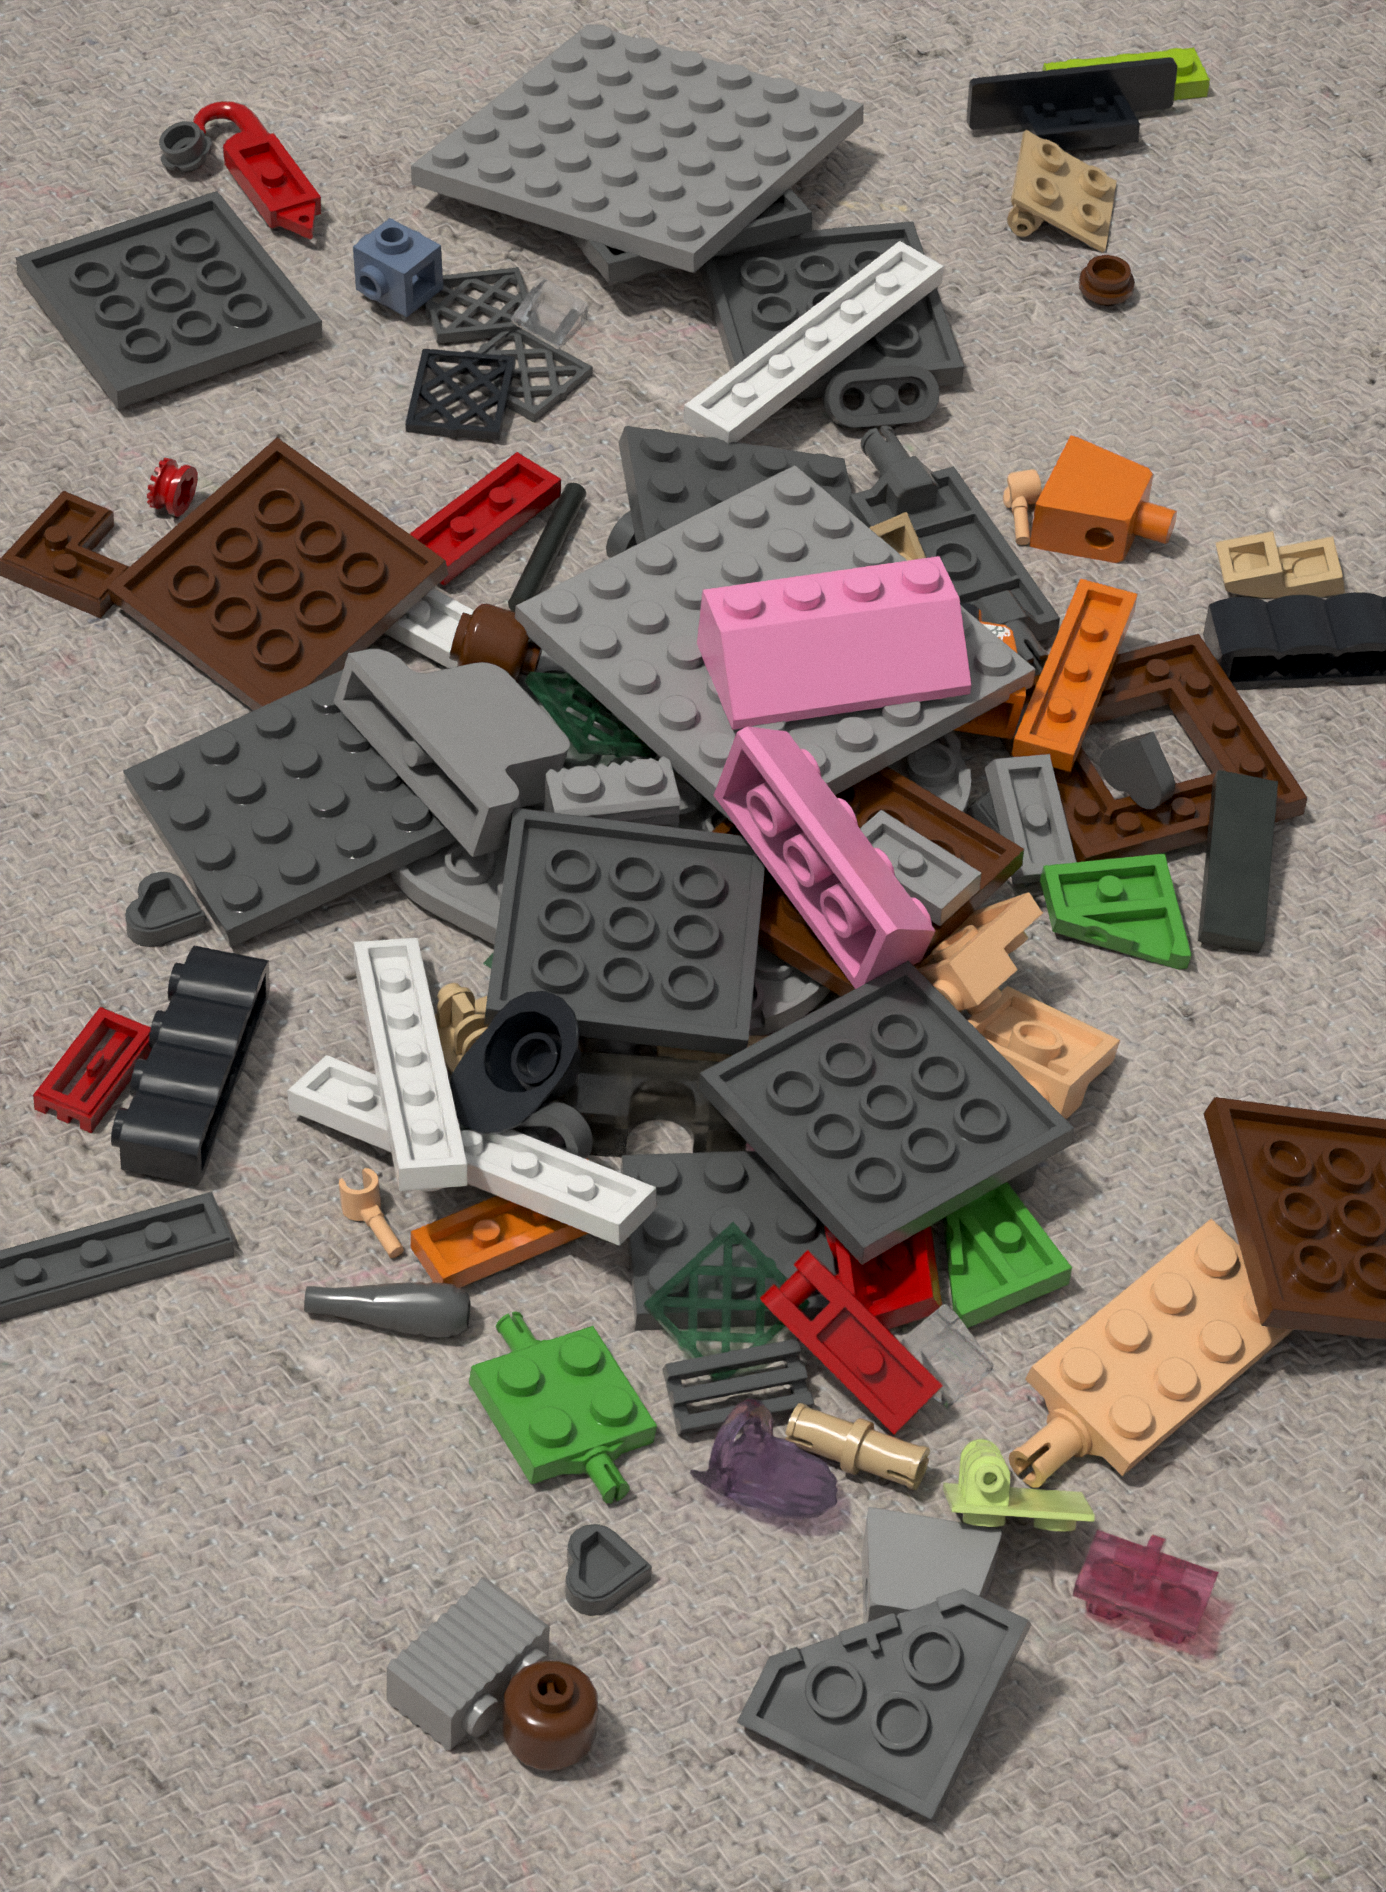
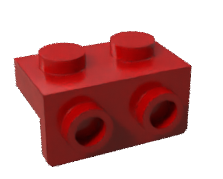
M931 1225L864 1264H861L825 1226L829 1248L834 1258L838 1261L839 1274L835 1275L836 1278L887 1329L943 1312Z

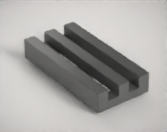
M799 1339L666 1363L662 1370L677 1435L791 1414L799 1403L806 1404L809 1408H812L814 1401L811 1391H808L806 1386V1379L808 1378L805 1365H801L799 1357L801 1353ZM784 1360V1369L682 1388L681 1380ZM790 1385L792 1395L689 1415L686 1405L766 1388Z

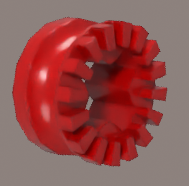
M165 457L163 461L159 462V467L154 469L155 474L158 476L151 475L150 480L154 481L155 484L148 485L147 490H150V492L147 494L149 499L147 503L150 505L149 507L158 510L166 506L169 514L179 517L185 513L193 500L197 487L198 472L195 467L186 464L178 468L176 460Z

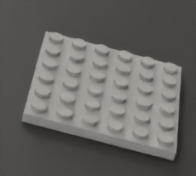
M587 24L411 165L412 185L695 273L750 222L755 220L781 197L785 191L791 188L863 124V104L844 99L835 92H820L796 85L787 78H772L749 71L742 65H728L703 58L701 54L694 51H679L659 45L649 38H635L614 32L605 25Z
M794 465L516 605L515 619L523 625L528 637L660 757L664 756L669 759L672 768L732 822L713 795L736 733L741 729L732 730L697 645L702 591L704 589L907 560ZM961 606L972 684L969 695L922 702H908L888 705L882 708L788 722L768 723L751 727L787 731L800 749L807 750L815 758L820 768L822 779L834 795L1009 700L1011 693L1023 687L1026 690L1031 688L1035 668Z

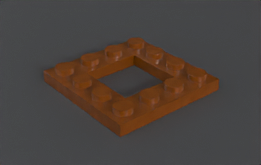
M1199 634L1118 654L1090 725L1169 705L1213 774L1176 783L1175 792L1170 799L1154 809H1145L1133 801L1131 796L1115 800L1081 746L1071 772L1053 767L1076 862L1155 855L1207 841L1212 781L1218 770L1278 781L1275 822L1304 815L1308 797ZM1040 675L1034 676L1032 687L1026 690V698L1014 737L1012 739L999 737L1010 757H1015L1012 756L1014 738Z

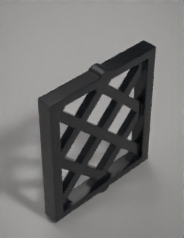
M422 349L405 422L406 432L445 435L450 438L468 437L500 440L516 366L515 356L474 353L469 350L458 352ZM436 362L456 363L459 365L445 372ZM475 365L499 368L484 375ZM429 368L437 377L425 383ZM468 371L476 380L461 388L452 378ZM504 375L500 391L492 381ZM444 383L453 393L438 401L429 391ZM484 387L493 397L478 405L469 394ZM422 397L430 406L418 413ZM461 400L470 410L454 418L445 408ZM497 405L495 419L493 420L485 411ZM438 413L447 423L425 422L423 420ZM477 416L486 427L462 424Z

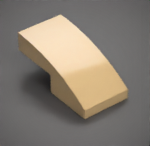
M1273 531L1215 542L1225 591L1272 599L1289 595L1325 597L1345 593L1343 574L1333 536L1280 547L1276 545Z

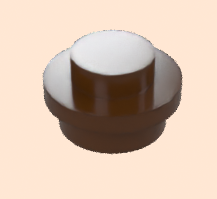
M1096 256L1081 271L1079 278L1080 291L1085 297L1099 305L1110 306L1122 303L1129 299L1134 291L1135 280L1131 273V268L1125 260L1117 256Z

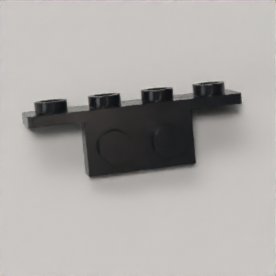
M1172 57L973 78L969 82L966 122L972 130L1021 125L1023 131L1027 130L1043 140H1050L1063 151L1091 147L1108 149L1118 144L1136 143L1139 139L1140 123L1134 112L1168 109L1173 106L1177 64Z

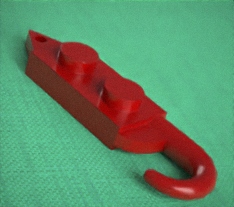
M220 101L201 108L194 116L193 123L197 124L200 130L204 131L205 135V125L215 119L230 120L240 129L241 132L227 139L223 145L224 165L271 229L281 226L307 239H312L315 216L321 214V196L274 133L270 134L256 114L243 104Z

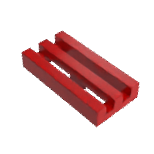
M99 1007L33 1094L34 1110L46 1114L50 1108L54 1109L57 1112L58 1120L69 1124L75 1118L80 1122V1129L92 1133L131 1081L137 1060L149 1057L152 1050L149 1047L151 1027ZM110 1028L116 1030L103 1050L98 1051L87 1065V1071L69 1095L63 1094L64 1089Z

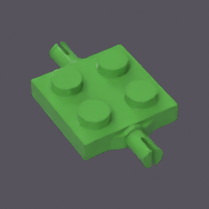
M512 1312V1318L509 1313L504 1315L497 1322L496 1330L501 1334L511 1352L472 1365L469 1385L531 1485L562 1474L585 1473L589 1475L605 1503H613L614 1497L616 1501H620L628 1494L630 1485L624 1480L614 1461L623 1453L654 1443L657 1425L594 1326L551 1340L540 1341L536 1340L520 1312Z

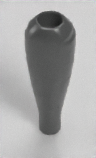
M403 1282L340 1288L307 1286L304 1299L305 1313L334 1315L393 1331L414 1335L422 1334L426 1337L450 1338L452 1336H459L468 1329L470 1319V1296L463 1288H457L454 1284Z

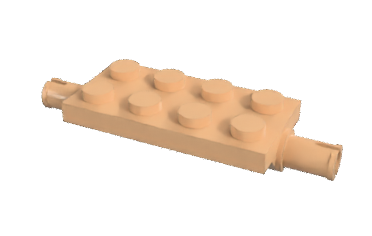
M1212 1218L1031 1367L1025 1380L1045 1399L1049 1414L1046 1420L1047 1425L1021 1447H1017L1009 1454L1010 1466L1017 1475H1020L1032 1464L1034 1470L1023 1479L1027 1485L1032 1488H1039L1050 1475L1073 1456L1083 1457L1086 1454L1103 1457L1122 1476L1125 1475L1294 1330L1261 1326L1240 1246Z

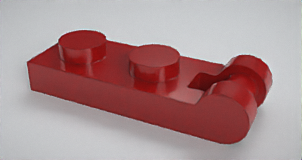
M807 1249L793 1263L797 1270L780 1287L773 1284L760 1297V1300L896 1435L944 1385ZM817 1289L830 1303L811 1321L799 1306Z

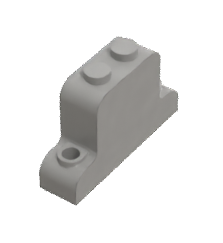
M367 649L348 653L333 701L472 857L495 852L501 847L509 822L512 821L514 808L545 802L546 773L550 769L556 772L562 769L570 747V741L566 734L504 669L490 663L480 662L429 673H417L411 670L399 657L388 651Z

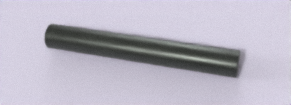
M571 482L565 485L508 601L511 611L515 612L516 605L539 594L586 497V490L580 484Z

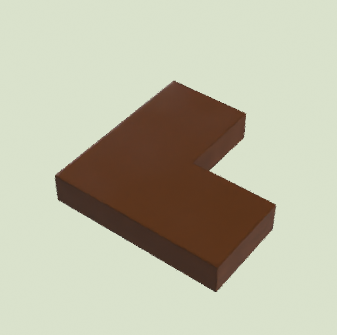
M63 490L0 558V576L101 619L114 604L110 599L107 586L129 568L127 565L92 551L114 527V511Z

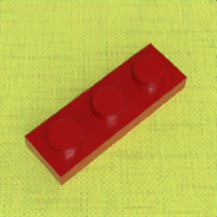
M516 452L412 531L410 535L446 561L448 575L440 582L445 586L558 499L561 495V478Z

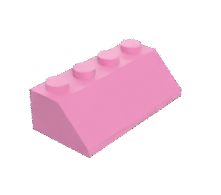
M940 556L704 589L702 591L697 645L732 730L742 729L747 726L751 727L775 722H788L882 708L888 705L908 702H922L969 695L971 692L972 684L960 599Z
M749 726L737 731L713 796L853 987L857 989L907 961L912 965L920 962L935 933L927 909L918 899L909 896L895 877L894 868L888 856L881 849L874 848L858 827L856 816L850 805L845 800L837 798L822 779L820 768L815 758L807 750L800 749L787 731Z

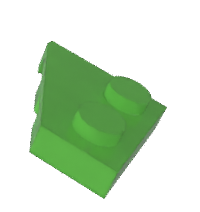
M1165 854L1043 866L1040 882L1053 932L1178 970L1188 968L1192 955Z
M1007 1182L943 1218L954 1325L959 1331L1070 1283L1071 1265Z

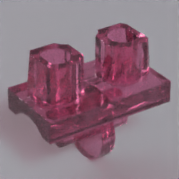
M1097 1530L1085 1563L1075 1582L1072 1596L1085 1600L1088 1613L1108 1620L1122 1617L1125 1614L1149 1623L1154 1636L1180 1644L1186 1637L1195 1639L1216 1585L1218 1572L1165 1554L1164 1549L1167 1539L1154 1534L1151 1535L1147 1546H1143Z

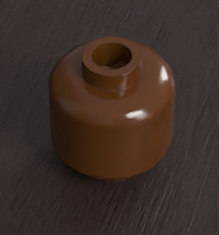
M481 604L473 611L472 615L462 613L452 642L449 659L457 661V667L480 662L496 665L504 669L519 684L522 675L534 678L543 649L528 637L523 625L515 619L514 611L491 604Z
M559 1660L538 1661L523 1667L511 1678L504 1694L503 1738L511 1753L525 1765L539 1770H561L577 1764L589 1753L597 1735L598 1693L589 1676L578 1667Z

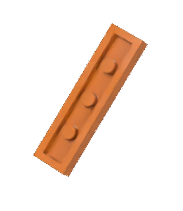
M1080 578L1015 735L1012 756L1023 757L1050 754L1054 768L1071 772L1134 615L1138 594Z

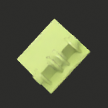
M986 1439L973 1440L963 1448L960 1455L958 1484L943 1483V1491L951 1512L963 1513V1522L970 1525L1000 1527L1005 1525L1006 1516L1034 1518L1033 1526L1035 1528L1065 1532L1076 1530L1077 1521L1094 1522L1095 1514L1082 1492L1010 1487L1009 1468L999 1448L993 1442Z

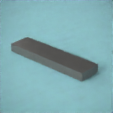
M205 1193L0 1250V1322L234 1256L233 1239L213 1193Z

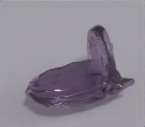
M748 1398L744 1400L726 1417L713 1444L708 1470L697 1471L691 1469L690 1471L694 1479L716 1494L731 1499L744 1507L774 1517L791 1519L816 1518L826 1513L829 1509L836 1507L838 1501L836 1497L838 1494L836 1487L837 1479L825 1461L804 1452L791 1441L774 1437L772 1414L757 1399ZM744 1425L743 1434L734 1441L740 1428Z

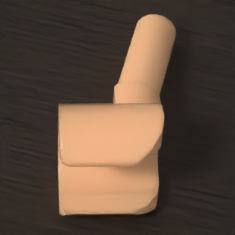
M1034 469L1010 473L1007 478L1008 487L1005 488L1003 494L1005 506L1012 508L1015 538L1018 545H1027L1030 542L1028 505L1035 504L1042 492L1039 475Z
M362 1169L364 1189L361 1190L349 1188L344 1179L340 1178L339 1192L341 1209L344 1216L354 1221H365L366 1225L376 1235L390 1258L400 1256L404 1248L381 1211L380 1187L377 1174L371 1169Z

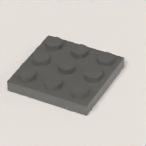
M756 1151L622 1155L621 1173L656 1187L657 1208L627 1238L635 1330L782 1326L784 1324L760 1300V1297L773 1284L780 1287L797 1270L793 1263L807 1249L835 1275L833 1254L826 1239L825 1225ZM816 1289L799 1308L812 1321L830 1302Z

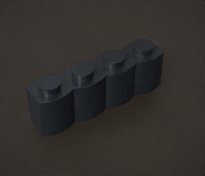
M1353 592L1336 595L1325 600L1312 595H1289L1268 602L1251 597H1233L1213 602L1208 606L1203 632L1205 644L1236 690L1257 689L1273 683L1287 687L1303 688L1325 684L1332 680L1348 685H1367L1386 680V596L1381 597L1372 593Z
M194 945L184 964L177 962L174 964L168 984V1000L170 1003L166 1011H156L151 1024L149 1047L152 1050L148 1059L139 1058L137 1060L130 1085V1095L133 1099L128 1109L122 1107L118 1109L113 1122L111 1145L120 1148L121 1170L199 1185L210 1161L216 1135L220 1131L227 1115L234 1086L238 1082L246 1063L252 1038L260 1025L270 991L269 960Z

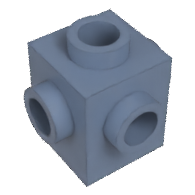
M391 218L370 234L364 235L353 246L356 290L363 293L367 298L376 300L405 317L411 315L443 289L441 245Z

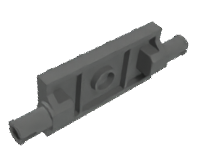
M881 426V432L886 437V441L877 428L866 432L860 443L861 450L869 457L880 473V477L871 489L849 496V504L858 519L870 528L907 512L926 558L940 556L959 596L960 603H970L977 606L982 612V622L1006 625L1013 630L1018 655L1035 668L1034 676L1040 675L1049 654L1044 651L1038 641L1058 634L1060 617L956 468L952 466L933 472L916 456H909L896 437L895 431L890 426Z

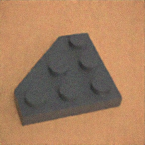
M964 1588L935 1598L936 1601L897 1615L892 1613L838 1632V1636L801 1649L795 1647L769 1656L737 1723L935 1823L1032 1624L1028 1619Z

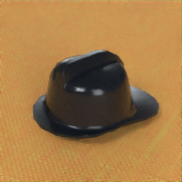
M547 991L526 992L510 1000L461 1058L451 1075L450 1087L457 1119L465 1128L479 1134H500L521 1125L531 1114L536 1112L542 1103H549L563 1096L574 1085L581 1065L580 1029L575 1012L563 998Z

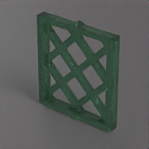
M530 672L524 682L560 729L566 734L579 754L613 755L618 758L622 756L656 758L657 753L620 719L616 723L599 714V710L602 709L615 716L590 692L586 691L587 689L569 673ZM553 687L564 688L566 691L562 693ZM575 694L593 704L591 709L574 700L572 695ZM567 707L586 716V721L567 712ZM594 722L613 731V736L594 727ZM590 734L601 741L589 740L587 738ZM621 736L633 743L621 742Z
M732 1222L645 1301L643 1307L677 1341L678 1348L681 1351H686L692 1358L703 1357L696 1348V1341L721 1342V1353L730 1351V1343H754L750 1347L765 1345L786 1327L778 1320L764 1333L765 1311H770L760 1300V1297L765 1293V1278H774L780 1286L787 1278L776 1267V1262L772 1258H767L739 1227ZM724 1244L723 1266L701 1265ZM733 1244H741L757 1261V1268L732 1267ZM698 1275L723 1276L722 1299L698 1298ZM689 1276V1298L666 1297ZM732 1276L756 1277V1301L731 1300ZM806 1299L799 1308L804 1311L810 1302ZM664 1307H687L688 1331H679L663 1314ZM697 1308L722 1309L721 1332L697 1331ZM731 1309L756 1310L755 1334L730 1333ZM740 1369L711 1374L709 1376L715 1382L727 1380Z

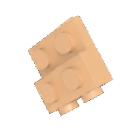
M1029 892L976 910L949 937L939 943L916 969L959 1012L967 1010L970 1015H976L993 1005L1003 995L999 986L1018 970L1008 954L1016 950L1028 939L1024 930L1041 916L1043 912Z
M1007 986L1001 991L1003 995L998 1001L984 1011L972 1015L968 1021L1067 1119L1081 1106L1088 1084L1114 1061L1120 1040Z

